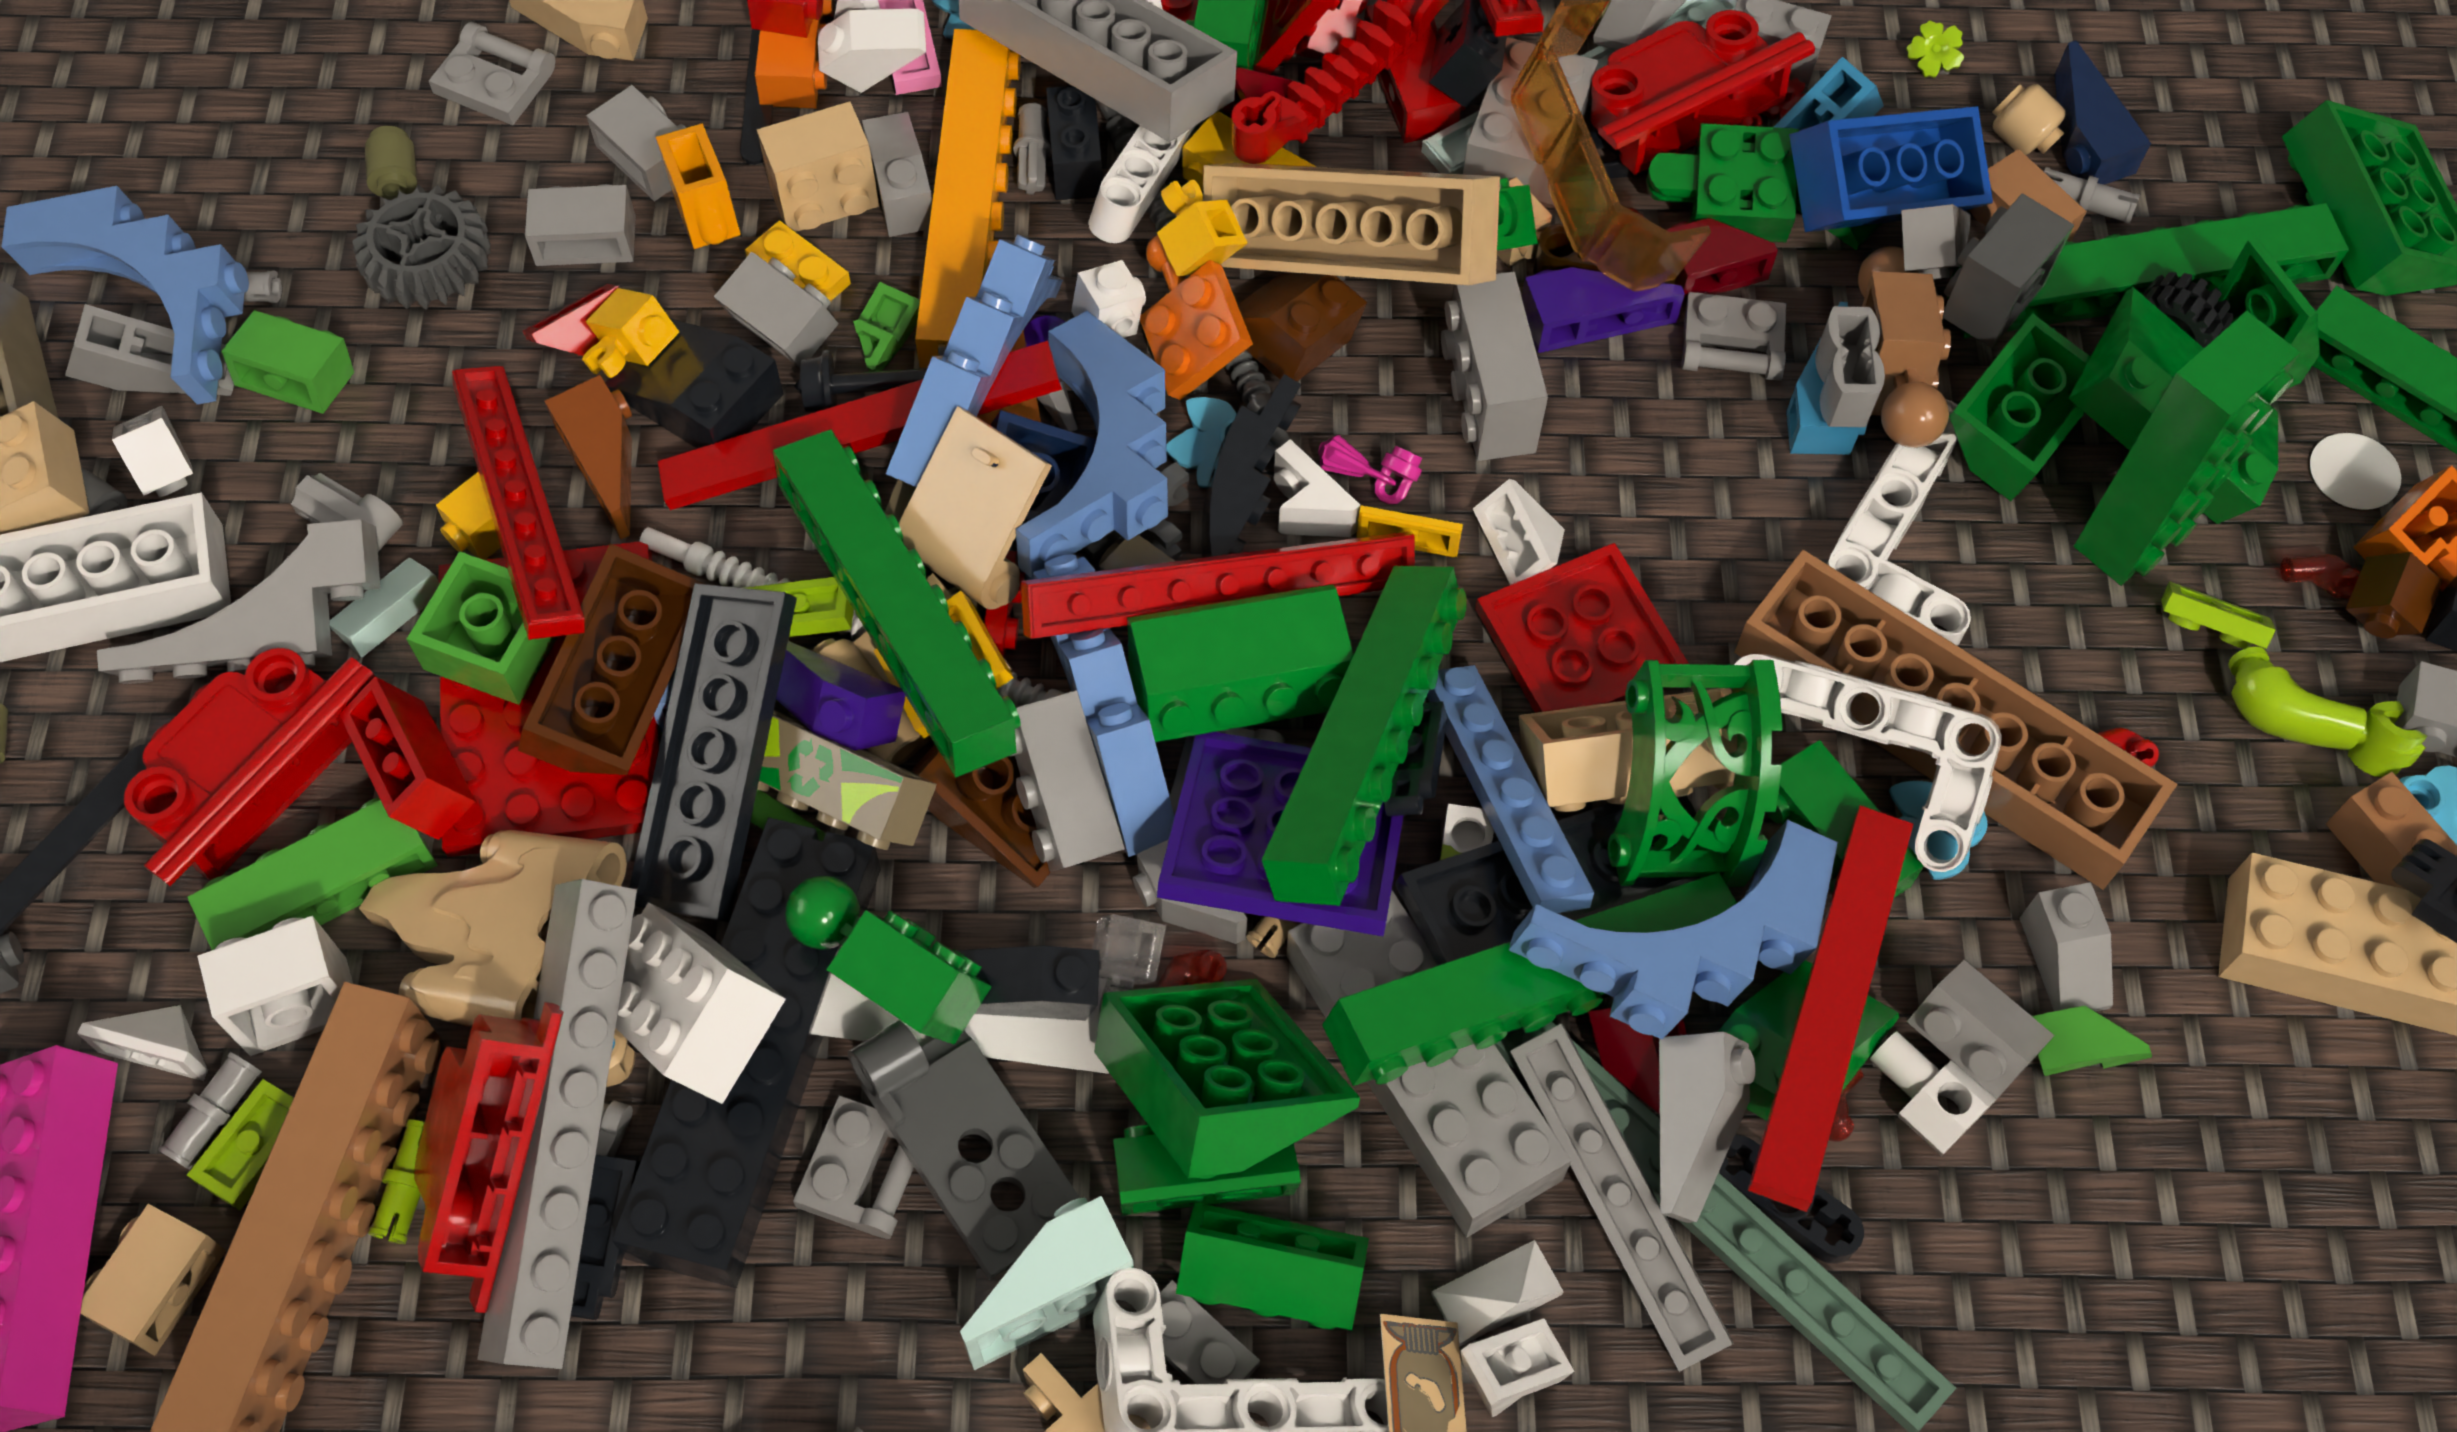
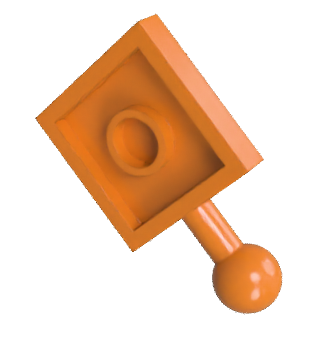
M1156 235L1147 245L1146 258L1153 269L1163 273L1170 292L1141 314L1140 322L1155 362L1165 369V389L1167 394L1182 400L1253 345V342L1223 266L1209 260L1188 278H1185V276L1177 277L1173 266L1166 257L1165 249L1159 236Z

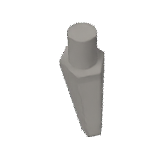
M1062 381L1060 382L1062 390L1037 397V399L1061 429L1072 432L1077 430L1078 426L1064 382Z

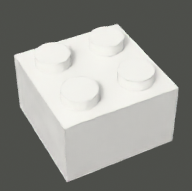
M313 915L307 918L283 920L277 923L272 930L249 938L240 937L223 941L217 945L215 950L197 956L212 1017L250 1056L323 1031L343 983L353 984L346 957Z

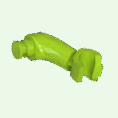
M2255 646L2240 650L2229 660V669L2236 676V684L2231 694L2239 712L2251 726L2267 734L2307 745L2347 750L2348 757L2354 765L2375 777H2384L2390 772L2397 775L2402 768L2410 767L2416 762L2426 749L2422 743L2427 738V735L2417 729L2406 730L2395 725L2396 721L2405 711L2400 701L2376 703L2366 713L2363 708L2314 695L2302 689L2291 678L2287 670L2282 667H2275L2269 662V656L2262 647Z

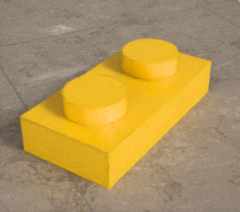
M780 220L745 249L746 256L752 251L767 263L772 257L776 258L796 276L793 279L795 284L802 289L808 283L824 294L830 302L851 284L847 270Z

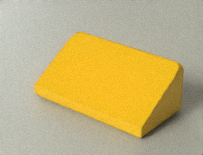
M1361 505L1357 538L1407 532L1414 534L1415 550L1457 557L1463 524Z

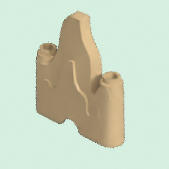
M500 830L495 834L488 835L484 839L480 849L482 865L464 871L413 873L389 877L371 888L359 907L373 925L398 933L403 942L416 956L425 961L439 964L419 968L415 972L408 973L401 981L399 995L411 998L425 1016L472 1027L475 1018L479 1014L518 1020L534 1018L555 885L578 879H586L621 886L625 877L627 862L623 847L615 842L517 830Z

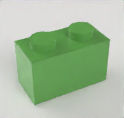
M256 310L250 314L221 351L235 386L322 414L325 413L354 374L344 338L338 337L330 331H319L294 323L285 317H275Z

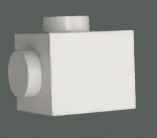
M1123 260L1079 272L1071 312L1076 317L1085 311H1089L1123 338L1136 335L1142 306L1146 302L1144 287L1137 277H1132Z

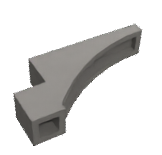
M362 519L307 524L308 535L270 576L243 597L210 617L174 633L136 644L97 650L98 671L118 676L119 683L122 684L152 682L153 673L173 671V678L177 679L208 676L207 668L227 666V672H239L242 674L246 672L248 665L257 655L274 648L290 649L302 658L307 668L315 666L316 657L332 656L328 594L330 593L331 600L351 601L363 599L364 590L381 589L376 527Z

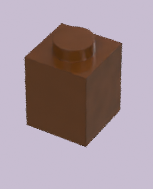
M2412 552L2366 557L2346 610L2364 625V629L2368 633L2376 637L2389 639L2397 635L2422 634L2442 580Z

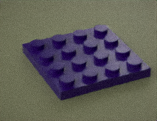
M1219 732L1195 735L1158 881L1157 898L1384 937L1403 816L1388 817L1385 811V802L1382 803L1376 817L1374 837L1370 842H1366L1359 858L1358 876L1353 883H1349L1340 906L1275 901L1262 863V857L1312 748Z

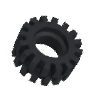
M2176 272L2168 273L2165 278L2163 275L2156 277L2143 294L2145 298L2203 348L2228 328L2233 321V313H2228L2231 307L2228 300L2218 301L2222 293L2217 288L2211 292L2205 287L2209 282L2200 278L2197 284L2192 282L2191 274L2183 273L2180 279Z

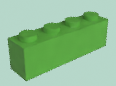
M378 797L366 802L359 811L335 823H326L316 827L307 837L283 849H275L264 853L255 863L231 875L212 879L205 884L202 890L187 898L211 950H215L217 945L223 941L240 937L249 938L272 930L277 923L290 918H307L313 915L317 922L323 925L360 906L371 888L389 877L424 873L438 865L421 832L390 818Z

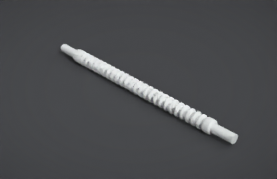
M650 527L645 528L640 537V542L648 544L650 550L683 563L684 569L689 573L697 576H702L706 573L709 581H715L719 578V583L722 586H728L732 583V587L746 588L791 582L788 578L778 581V576L774 572L765 576V571L762 567H757L752 571V566L749 562H743L739 565V561L735 556L729 557L726 560V555L723 551H717L714 554L713 548L702 542H694L691 545ZM855 611L853 613L852 629L838 631L841 636L850 632L853 641L866 632ZM1011 672L1014 677L997 689L1001 698L1010 697L1016 708L1066 694L1056 689H1050L1048 692H1045L1042 683L1032 687L1029 678L1018 681L1015 672Z

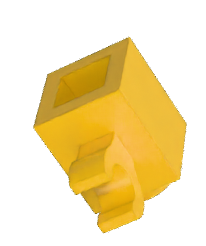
M617 288L586 320L587 325L599 339V342L585 353L582 360L593 374L597 375L602 369L608 378H613L623 369L626 361L648 366L675 338L679 330L653 295Z

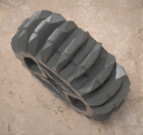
M418 184L414 193L405 194L398 188L397 198L389 201L380 197V209H366L367 222L356 224V234L358 237L352 240L354 245L353 251L357 260L355 262L361 276H364L368 287L374 293H380L382 298L388 303L398 300L400 304L408 309L415 301H418L419 305L426 310L430 302L436 299L447 305L448 295L457 293L464 296V285L466 283L479 284L478 271L488 269L487 255L491 253V243L487 235L488 229L483 218H480L476 207L472 205L470 200L464 201L456 190L446 194L437 185L429 193H426ZM446 230L457 234V237L447 235ZM388 257L397 258L400 265L390 262Z

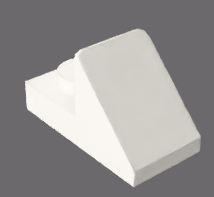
M1291 439L1275 450L1274 481L1279 490L1289 498L1279 509L1278 531L1286 535L1351 537L1358 529L1360 504Z
M1544 1318L1469 1344L1461 1350L1463 1366L1491 1417L1497 1416L1521 1397L1557 1384L1575 1372Z

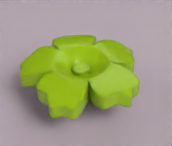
M1929 20L1920 26L1921 36H1915L1912 43L1906 47L1908 59H1921L1918 62L1917 68L1922 71L1924 78H1936L1940 67L1946 72L1951 69H1959L1964 56L1957 49L1962 46L1963 42L1961 39L1962 31L1958 30L1955 25L1950 26L1943 32L1944 26L1942 23H1935Z

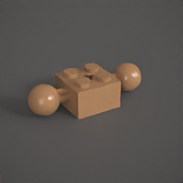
M1886 246L1870 253L1861 264L1858 273V285L1864 297L1862 307H1870L1879 323L1880 337L1875 351L1880 356L1885 371L1884 385L1871 415H1881L1883 429L1892 441L1904 447L1920 448L1936 441L1942 435L1948 423V404L1942 393L1938 390V366L1940 360H1947L1949 356L1951 335L1949 329H1943L1942 326L1944 299L1942 295H1936L1933 274L1906 272L1904 249L1897 246Z

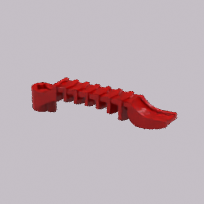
M1378 0L1373 7V23L1361 20L1356 25V41L1344 37L1339 42V55L1327 52L1322 57V70L1310 66L1305 71V84L1292 81L1287 85V98L1279 95L1277 92L1270 91L1261 98L1249 97L1235 105L1232 110V150L1235 156L1245 163L1259 164L1269 160L1288 141L1298 140L1303 144L1313 129H1320L1325 125V119L1332 113L1338 114L1342 110V104L1349 98L1355 99L1359 95V90L1367 83L1371 85L1376 80V75L1383 69L1388 70L1392 67L1393 60L1400 54L1405 56L1409 52L1410 45L1423 38L1432 20L1450 0H1387V2Z

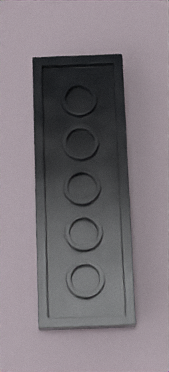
M694 583L629 888L637 889L634 907L645 908L649 902L669 913L730 922L797 597L786 592Z
M1687 795L1677 797L1687 813L1694 818L1696 811ZM1610 803L1557 821L1594 891L1590 908L1558 913L1573 921L1704 877H1638L1632 886H1621L1617 869L1610 864L1608 858V842L1619 823L1625 804ZM1661 834L1653 837L1651 846H1654L1653 844L1660 839ZM1500 841L1402 873L1395 883L1437 966L1511 942L1514 931L1533 908Z

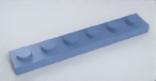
M1471 665L1438 670L1436 687L1433 690H1429L1427 697L1430 702L1443 701L1447 714L1445 733L1532 907L1537 904L1555 913L1590 908L1594 891L1476 666Z

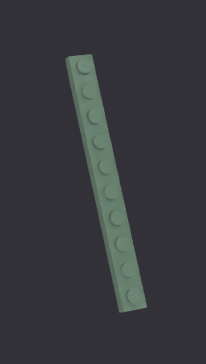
M1551 1021L1546 1026L1529 1033L1524 1032L1522 1027L1507 1032V1035L1496 1043L1495 1046L1505 1061L1524 1078L1510 1051L1556 1027V1025ZM1573 1041L1655 1197L1660 1203V1119ZM1718 1173L1698 1221L1692 1223L1679 1221L1908 1432H1919L1955 1391L1956 1387L1720 1173Z

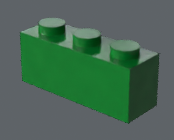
M1818 740L1781 764L1782 769L1776 812L1766 813L1776 823H1782L1783 825L1789 820L1838 842L1830 879V888L1833 893L1853 820L1859 806L1880 811L1824 744ZM1909 846L1907 847L1894 898L1913 885L1924 867Z
M1195 1202L1185 1234L1176 1294L1192 1297L1203 1304L1215 1305L1222 1303L1250 1309L1252 1312L1265 1317L1280 1315L1304 1320L1323 1329L1338 1327L1352 1330L1369 1238Z

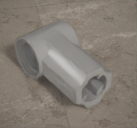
M322 473L316 476L307 475L295 488L296 493L291 505L296 514L311 523L362 519L376 527L378 551L403 525L400 516L378 497L366 494L362 498Z

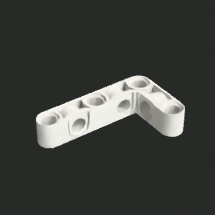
M1946 400L1950 416L1958 405L1950 400ZM1949 417L1946 429L1942 435L1927 446L1908 448L1896 443L1845 526L1829 557L1827 565L1958 646L1971 621L1970 610L1966 604L1959 598L1888 561L1893 549H1897L1921 509L1937 476H1941L1958 440ZM1933 624L1940 625V626H1942L1943 628H1945L1947 631L1940 630V629H1938L1937 627H1935Z
M1750 654L1742 657L1734 664L1749 665L1752 660H1774L1781 701V713L1816 721L1823 724L1822 726L1883 744H1894L1932 755V758H1936L1937 769L1925 806L1922 807L1924 813L1915 840V852L1918 860L1924 867L1936 872L1953 870L1965 859L1969 852L1976 826L1980 823L1993 781L1992 773L2001 746L2002 735L1999 726L1993 719L1980 713L1951 706V703L1802 661L1795 660L1793 662L1767 654ZM1862 692L1873 695L1880 707L1877 718L1870 724H1863L1857 721L1851 712V703L1854 697ZM1967 724H1979L1988 731L1990 745L1984 753L1979 755L1969 754L1960 746L1959 733ZM1938 830L1947 831L1956 838L1958 851L1953 858L1941 860L1929 852L1927 842L1932 832Z
M1129 1267L1115 1272L1109 1279L1094 1309L1096 1373L1101 1391L1105 1432H1389L1385 1379H1347V1377H1344L1341 1382L1299 1383L1297 1378L1226 1379L1224 1384L1180 1385L1179 1380H1173L1172 1374L1166 1372L1162 1339L1166 1325L1163 1323L1160 1292L1157 1283L1150 1274L1141 1269ZM1116 1300L1128 1302L1137 1312H1129L1122 1309L1116 1303ZM1366 1410L1378 1414L1384 1424L1373 1421ZM1248 1412L1261 1415L1267 1421L1269 1427L1260 1426L1255 1423ZM1128 1415H1139L1144 1418L1151 1429H1141L1135 1426L1130 1421Z

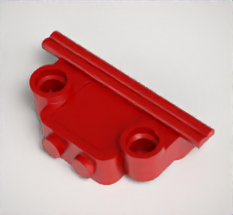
M1724 10L1713 14L1706 23V29L1692 21L1674 23L1626 47L1616 50L1609 56L1607 65L1594 73L1591 83V123L1603 139L1615 150L1618 149L1620 151V161L1636 175L1648 169L1651 161L1658 153H1680L1695 146L1701 123L1737 125L1747 117L1758 115L1784 102L1792 64L1814 54L1815 46L1812 41L1806 40L1801 32H1796L1769 45L1758 35L1759 26L1757 21L1749 14L1737 10Z
M274 648L257 655L248 665L245 675L239 672H225L215 677L209 684L199 688L193 695L190 703L169 723L161 726L153 734L151 741L143 751V763L147 769L135 775L125 789L124 804L127 811L138 823L144 825L155 838L164 844L143 866L168 886H171L191 865L209 881L222 876L352 743L339 713L375 677V674L356 659L350 657L325 681L307 668L302 658L296 652L286 648Z
M544 1002L540 1020L532 1018L518 1020L479 1014L473 1022L467 1049L445 1048L440 1060L416 1155L414 1179L425 1203V1214L418 1245V1262L422 1272L474 1277L469 1300L474 1311L477 1313H486L488 1310L564 1013L560 1010V1006L554 1003Z

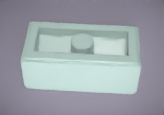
M409 557L380 580L381 589L367 590L364 593L363 599L353 601L330 620V628L356 654L363 658L427 606L439 586V581L428 568Z

